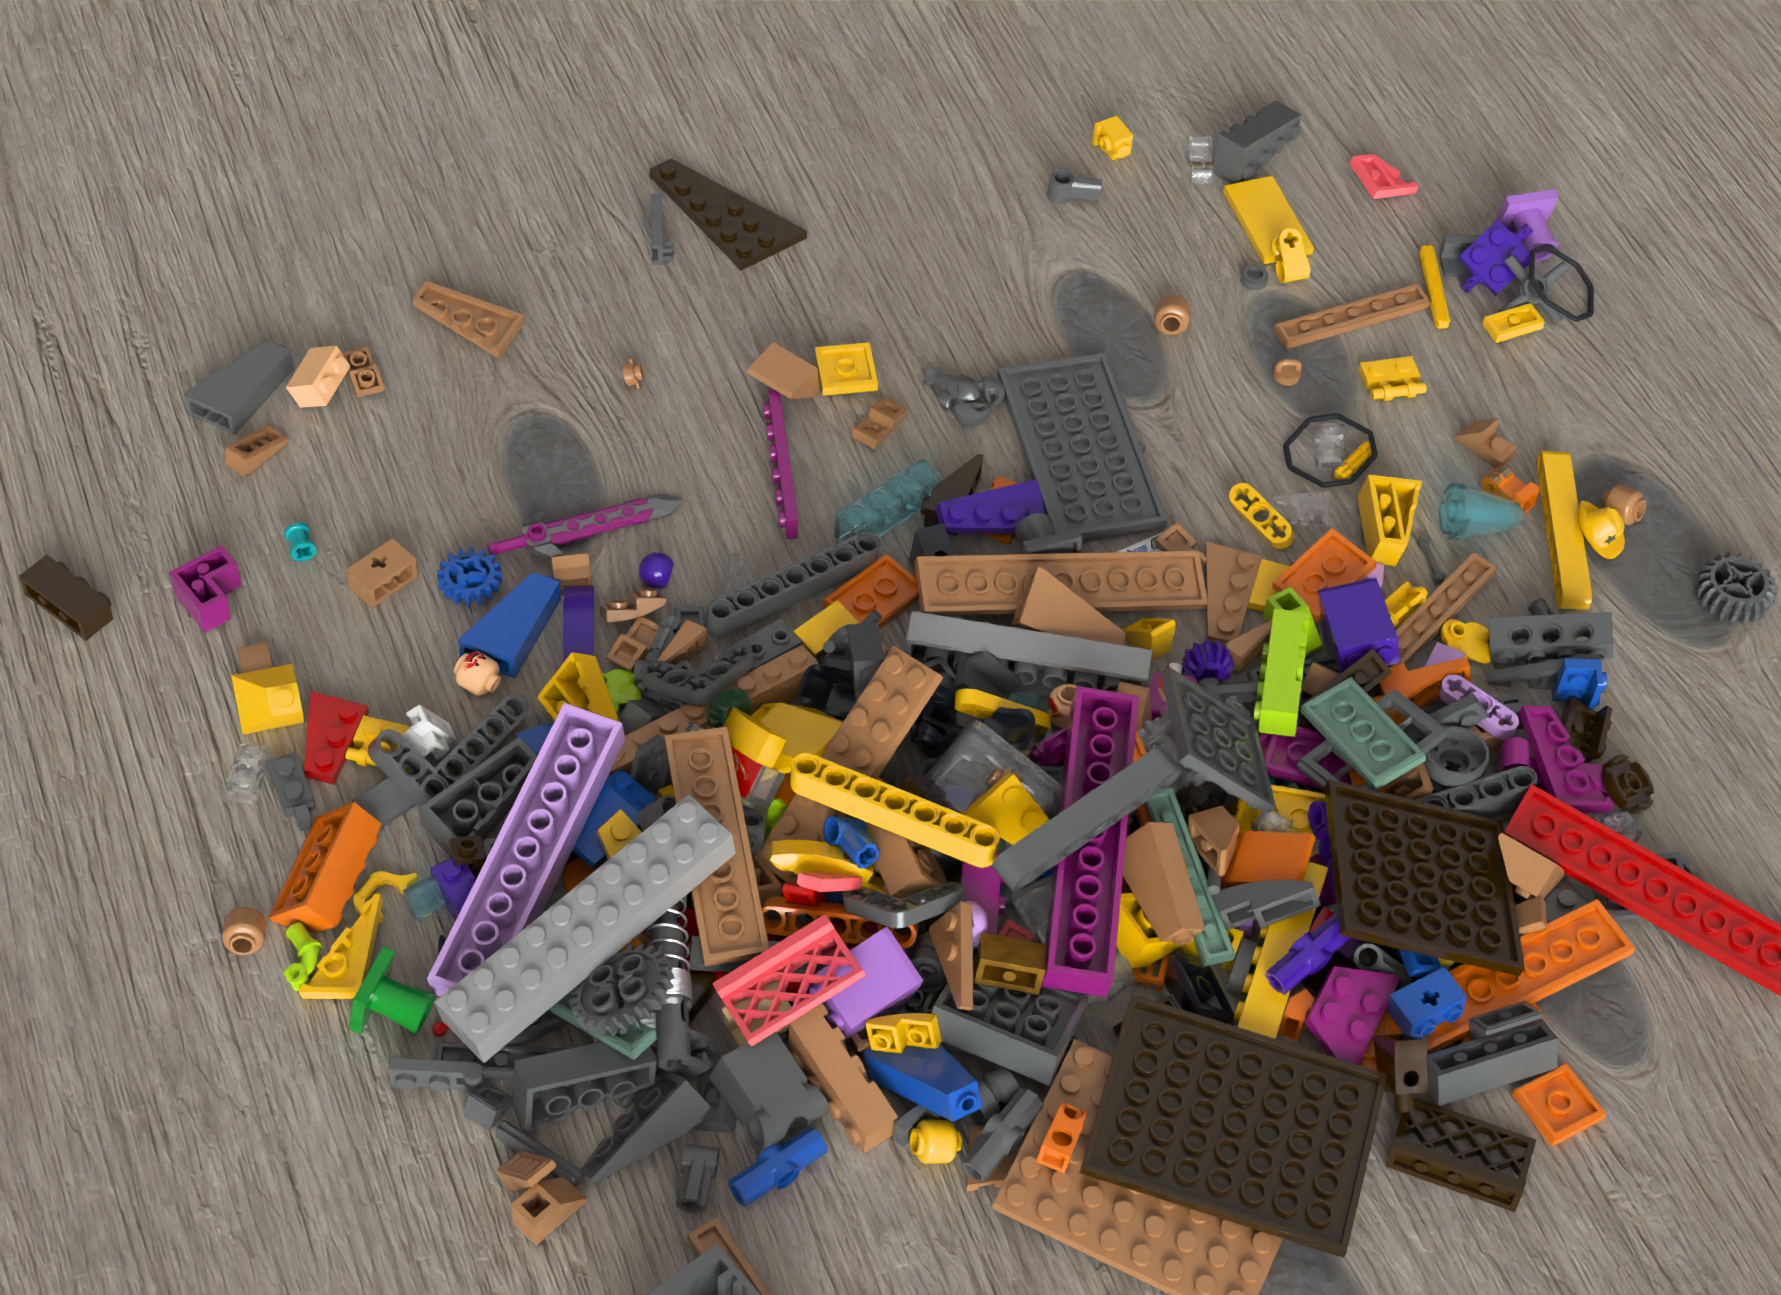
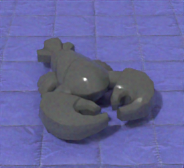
M929 367L925 371L923 383L926 386L934 384L941 391L937 400L942 405H945L946 408L950 407V403L954 405V416L963 425H980L989 417L991 407L982 411L985 406L984 404L973 403L978 400L980 391H983L984 400L987 404L990 403L991 398H995L992 404L994 408L999 407L1005 400V388L1001 381L994 377H983L980 381H974L971 377L963 374L959 376L941 374V368L939 367L934 369Z

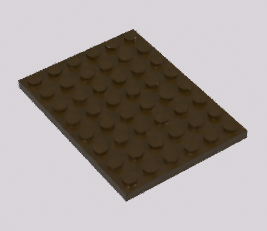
M1131 994L1079 1173L1344 1258L1348 1249L1388 1074Z

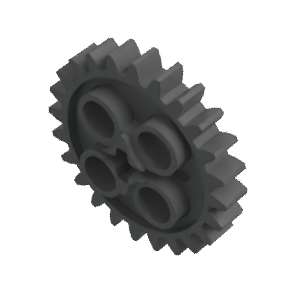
M641 943L634 949L633 945L629 944L625 951H618L577 985L579 988L571 991L574 997L569 1001L573 1008L571 1013L582 1029H587L590 1034L597 1031L599 1036L602 1037L609 1031L611 1036H615L619 1028H622L624 1033H627L629 1025L634 1023L636 1027H640L641 1018L651 1019L650 1011L652 1009L661 1010L662 1007L659 1001L668 999L669 996L666 991L674 987L670 981L675 978L671 971L673 968L662 951H656L653 945L646 949L645 945Z

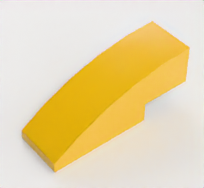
M735 707L732 708L723 726L728 729L731 746L753 761L773 768L786 739Z

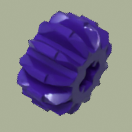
M1206 638L1202 644L1193 642V647L1185 649V655L1182 658L1183 672H1185V675L1195 677L1197 682L1204 678H1216L1222 683L1223 679H1230L1234 665L1227 645H1221L1218 639L1212 643H1209Z

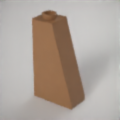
M1039 566L1029 570L1010 626L1126 646V643H1124L1126 633L1048 571Z
M1148 822L1127 836L1123 877L1160 941L1175 942L1176 945L1192 942L1194 936L1203 931L1205 927L1173 823Z

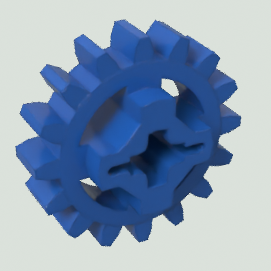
M470 547L468 553L458 549L457 556L449 553L447 555L448 562H440L441 570H437L439 590L444 591L446 599L454 597V604L464 600L466 606H470L471 601L475 600L478 605H481L483 597L491 600L493 599L492 592L500 591L499 584L503 582L500 562H495L493 554L486 557L484 549L479 553H475L473 547Z

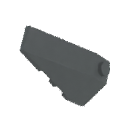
M660 1068L655 1075V1084L643 1088L636 1093L632 1099L636 1105L628 1115H620L615 1122L617 1126L615 1134L601 1141L582 1167V1175L593 1183H598L682 1136L691 1128L697 1127L702 1123L706 1112L711 1106L686 1079Z

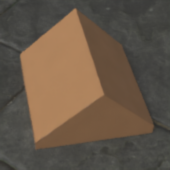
M772 342L748 367L746 372L789 399L818 397L820 392L818 368L775 342Z

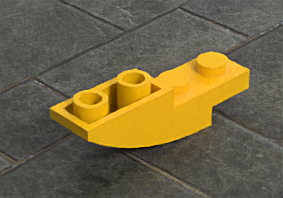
M811 840L772 841L769 846V860L782 871H791L797 875L803 872H826L862 877L861 887L886 894L882 887L885 882L882 876L874 873L873 865L871 864L865 869L858 868L838 845H829L826 842Z

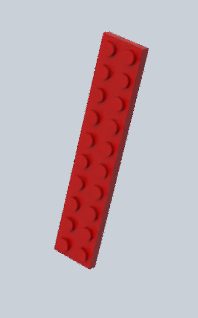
M1533 784L1530 785L1503 834L1556 863L1564 869V873L1781 996L1780 924Z

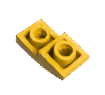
M894 1014L868 1019L865 1023L871 1050L902 1054L906 1046L937 1049L942 1042L936 1014Z

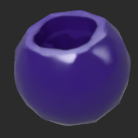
M653 552L646 555L639 565L640 579L644 585L650 588H665L668 585L674 562L670 556L664 553Z

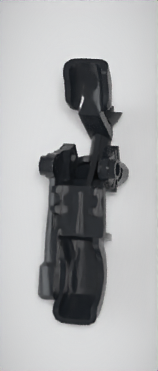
M830 653L825 657L822 666L817 664L809 666L801 679L796 694L797 700L807 708L817 709L838 720L844 721L855 705L850 658ZM937 672L944 678L910 728L912 734L910 741L921 745L928 757L937 758L947 750H951L953 743H956L968 749L980 751L989 762H992L996 755L999 756V752H1019L1027 748L1034 729L1035 716L1027 709L1000 707L995 710L991 719H984L972 729L957 725L956 713L959 711L955 709V692L958 690L954 687V677L945 672Z

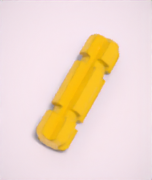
M1369 441L1363 442L1358 447L1359 449H1356L1343 461L1344 464H1340L1335 469L1333 475L1335 479L1351 478V475H1354L1372 455Z

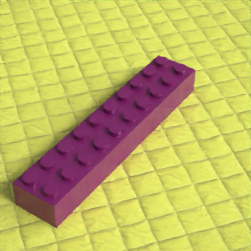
M1081 686L1076 687L1070 706L1059 813L1133 763L1139 696ZM1128 815L1054 865L1046 935V971L1041 987L1103 997L1107 996L1114 976Z

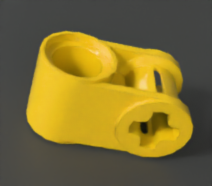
M1287 228L1276 235L1271 242L1276 274L1281 283L1307 279L1310 276V265L1306 257L1302 236L1296 229Z

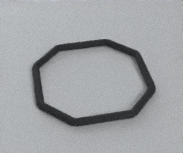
M1550 245L1531 249L1529 253V281L1542 301L1547 306L1576 322L1592 317L1594 314V287L1580 264ZM1547 250L1576 268L1588 287L1587 313L1575 316L1547 299L1534 278L1536 253Z
M1339 413L1307 418L1287 439L1283 446L1288 469L1323 488L1354 483L1378 455L1373 432ZM1339 419L1367 434L1372 455L1349 479L1322 482L1292 464L1289 446L1311 422Z

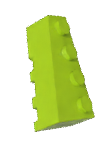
M1274 608L1270 642L1264 643L1262 661H1267V663L1261 662L1259 680L1264 682H1258L1256 700H1262V702L1256 701L1254 719L1260 720L1259 733L1295 737L1310 619L1309 612Z

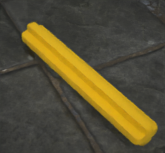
M1423 245L1420 248L1419 255L1429 300L1431 301L1430 305L1434 324L1438 329H1447L1451 320L1435 249L1432 245Z

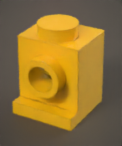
M1118 116L1094 124L1092 139L1094 146L1099 145L1101 150L1106 152L1112 160L1130 155L1133 134Z

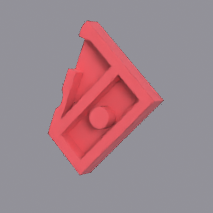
M1375 154L1352 156L1349 163L1373 199L1416 194L1419 187L1414 181L1409 184L1399 178L1400 171L1386 164L1384 160Z

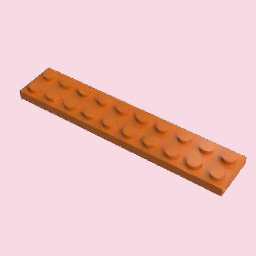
M1596 899L1547 923V929L1527 933L1520 937L1525 970L1520 976L1467 964L1449 971L1467 995L1464 1012L1456 1021L1451 1023L1446 1021L1436 1026L1435 1030L1429 1035L1421 1037L1427 1039V1055L1469 1036L1468 1019L1522 1001H1526L1531 1005L1632 955L1635 950L1634 945L1601 902ZM1387 1007L1373 1036L1403 1033L1387 1012ZM1372 1036L1359 1065L1377 1071Z

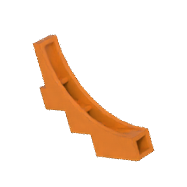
M1467 657L1409 671H1407L1404 663L1388 666L1392 673L1376 685L1379 696L1372 697V699L1377 702L1387 693L1393 692L1396 689L1421 709L1428 703L1440 698L1439 690L1442 680L1446 676L1459 675L1471 683L1470 664ZM1392 707L1385 711L1397 725L1406 720ZM1353 768L1346 773L1347 781H1350L1351 785L1361 787L1367 783ZM1385 785L1378 791L1386 793Z

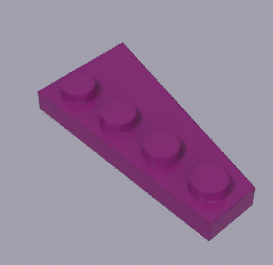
M1523 706L1519 711V716L1547 793L1582 813H1610L1615 806L1610 797L1605 798L1600 791L1601 783L1596 775H1590L1583 764L1585 758L1579 750L1574 749L1569 743L1570 735L1552 707Z

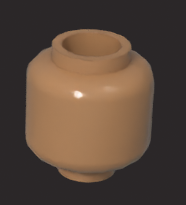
M1168 295L1158 302L1154 318L1155 325L1159 331L1169 336H1175L1183 333L1188 328L1191 308L1187 300L1178 295Z
M1622 484L1615 485L1610 491H1605L1601 499V506L1615 509L1622 517L1624 525H1631L1635 521H1640L1647 505L1643 494L1639 490Z
M239 907L231 910L224 919L222 932L224 946L237 955H249L260 950L264 944L266 931L264 915L250 907Z

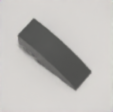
M1297 880L1251 882L1220 890L1219 894L1213 895L1226 930L1256 919L1261 929L1321 906L1313 883Z

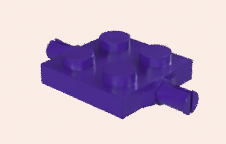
M1499 220L1493 223L1458 257L1467 267L1470 274L1460 284L1461 289L1466 287L1464 292L1469 293L1479 283L1487 287L1495 296L1516 277L1504 262L1513 255L1524 269L1529 265L1530 251L1524 246L1522 241L1533 232L1532 228L1530 227L1524 232L1529 226L1525 223L1514 234Z

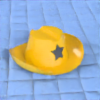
M1582 500L1579 505L1578 518L1585 538L1600 556L1606 559L1616 558L1623 550L1625 544L1623 534L1625 526L1622 517L1615 509H1610L1609 507L1600 509L1590 502Z

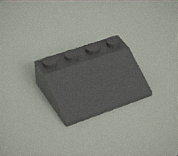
M973 950V1009L970 1011L957 1009L948 982L933 1006L932 1014L937 1015L942 1042L1049 1086L1062 1062L1089 997L1078 992L1041 987L1039 995L974 983L975 955L977 951Z

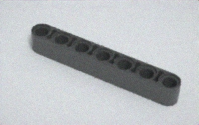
M871 532L859 533L717 597L708 604L704 627L708 630L709 635L721 638L847 581L877 561L881 541L877 535Z
M1160 747L1154 748L1006 849L994 860L992 868L1012 891L1021 889L1167 788L1178 778L1181 770Z

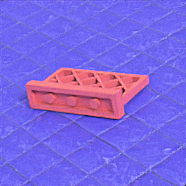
M824 914L718 979L712 985L752 1047L866 975L834 929L827 915ZM837 945L834 956H821L822 953ZM809 963L805 974L793 973L799 967ZM817 964L830 965L826 976L813 975ZM838 966H851L853 968L851 972L843 977L835 976ZM775 980L780 981L776 992L764 991L767 984ZM789 981L802 982L798 993L785 992ZM810 983L823 984L821 990L817 993L806 994ZM744 998H752L748 1009H738L733 1006ZM760 999L773 1000L769 1011L756 1010ZM781 1001L794 1002L792 1008L788 1011L777 1012ZM753 1018L765 1019L762 1027L750 1033L749 1027Z

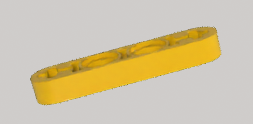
M961 689L955 692V709L959 712L981 719H991L995 710L1000 707L1027 709L1035 716L1032 735H1045L1047 730L1051 729V715L1046 712L976 689Z

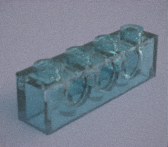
M922 458L836 513L834 537L841 542L862 532H871L878 537L882 536L921 510L924 498H930L933 488L942 481V475Z

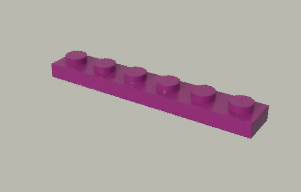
M768 390V402H763L764 419H769L770 422L766 423L767 441L772 440L773 445H769L770 462H775L776 466H772L773 484L778 483L779 488H775L776 506L781 505L782 510H778L779 528H785L786 539L798 538V514L780 393L776 390Z

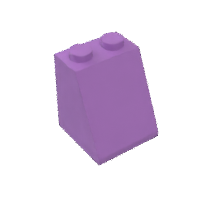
M888 927L883 928L850 950L866 976L823 1002V1005L829 1012L826 1015L828 1024L832 1029L838 1026L845 1039L865 1029V1023L868 1019L890 1015L906 1006L923 983V979ZM830 965L818 971L815 975L826 976ZM838 966L835 976L843 977L851 972L853 968L851 966ZM810 983L808 987L809 994H815L820 991L823 984Z

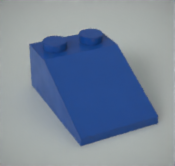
M623 769L609 775L572 851L592 868L604 863L608 858L596 831L621 809L643 832L638 823V812L641 808L657 799Z

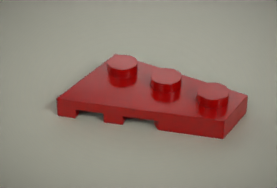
M310 691L304 762L306 778L335 785L347 760L346 751L348 747L352 748L354 745L353 738L363 715L368 716L369 714L367 705Z

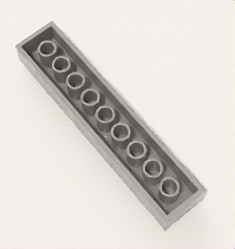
M688 794L437 999L435 1004L441 1019L485 1063L585 980L594 969L603 965L733 857L736 852L732 834Z

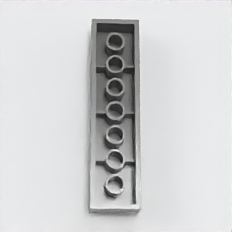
M912 611L905 648L906 654L922 664L942 656L955 675L957 662L987 651L1022 680V687L1009 694L1049 700L1053 689L1062 684H1074L1111 692H1117L1120 682L1147 687L1152 650L1140 647H1129L1110 642L1092 641L1079 637H1068L1049 632H1037L1019 627H1007L988 622H976L958 617L952 618Z

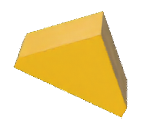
M1141 618L1121 630L1126 633L1125 640L1131 647L1152 650V662L1171 651L1176 624L1174 619Z

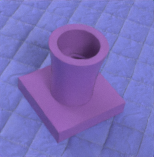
M1556 189L1506 196L1494 223L1499 220L1513 233H1516L1526 223L1529 226L1524 232L1530 227L1533 230L1522 241L1529 251L1544 245H1550L1558 250L1559 244L1546 224L1559 198ZM1547 250L1536 253L1535 262L1545 260L1553 254Z

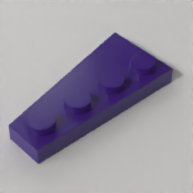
M1037 479L942 501L935 508L939 524L943 523L946 532L954 534H1015L1017 525L1025 517L1035 513L1047 515Z

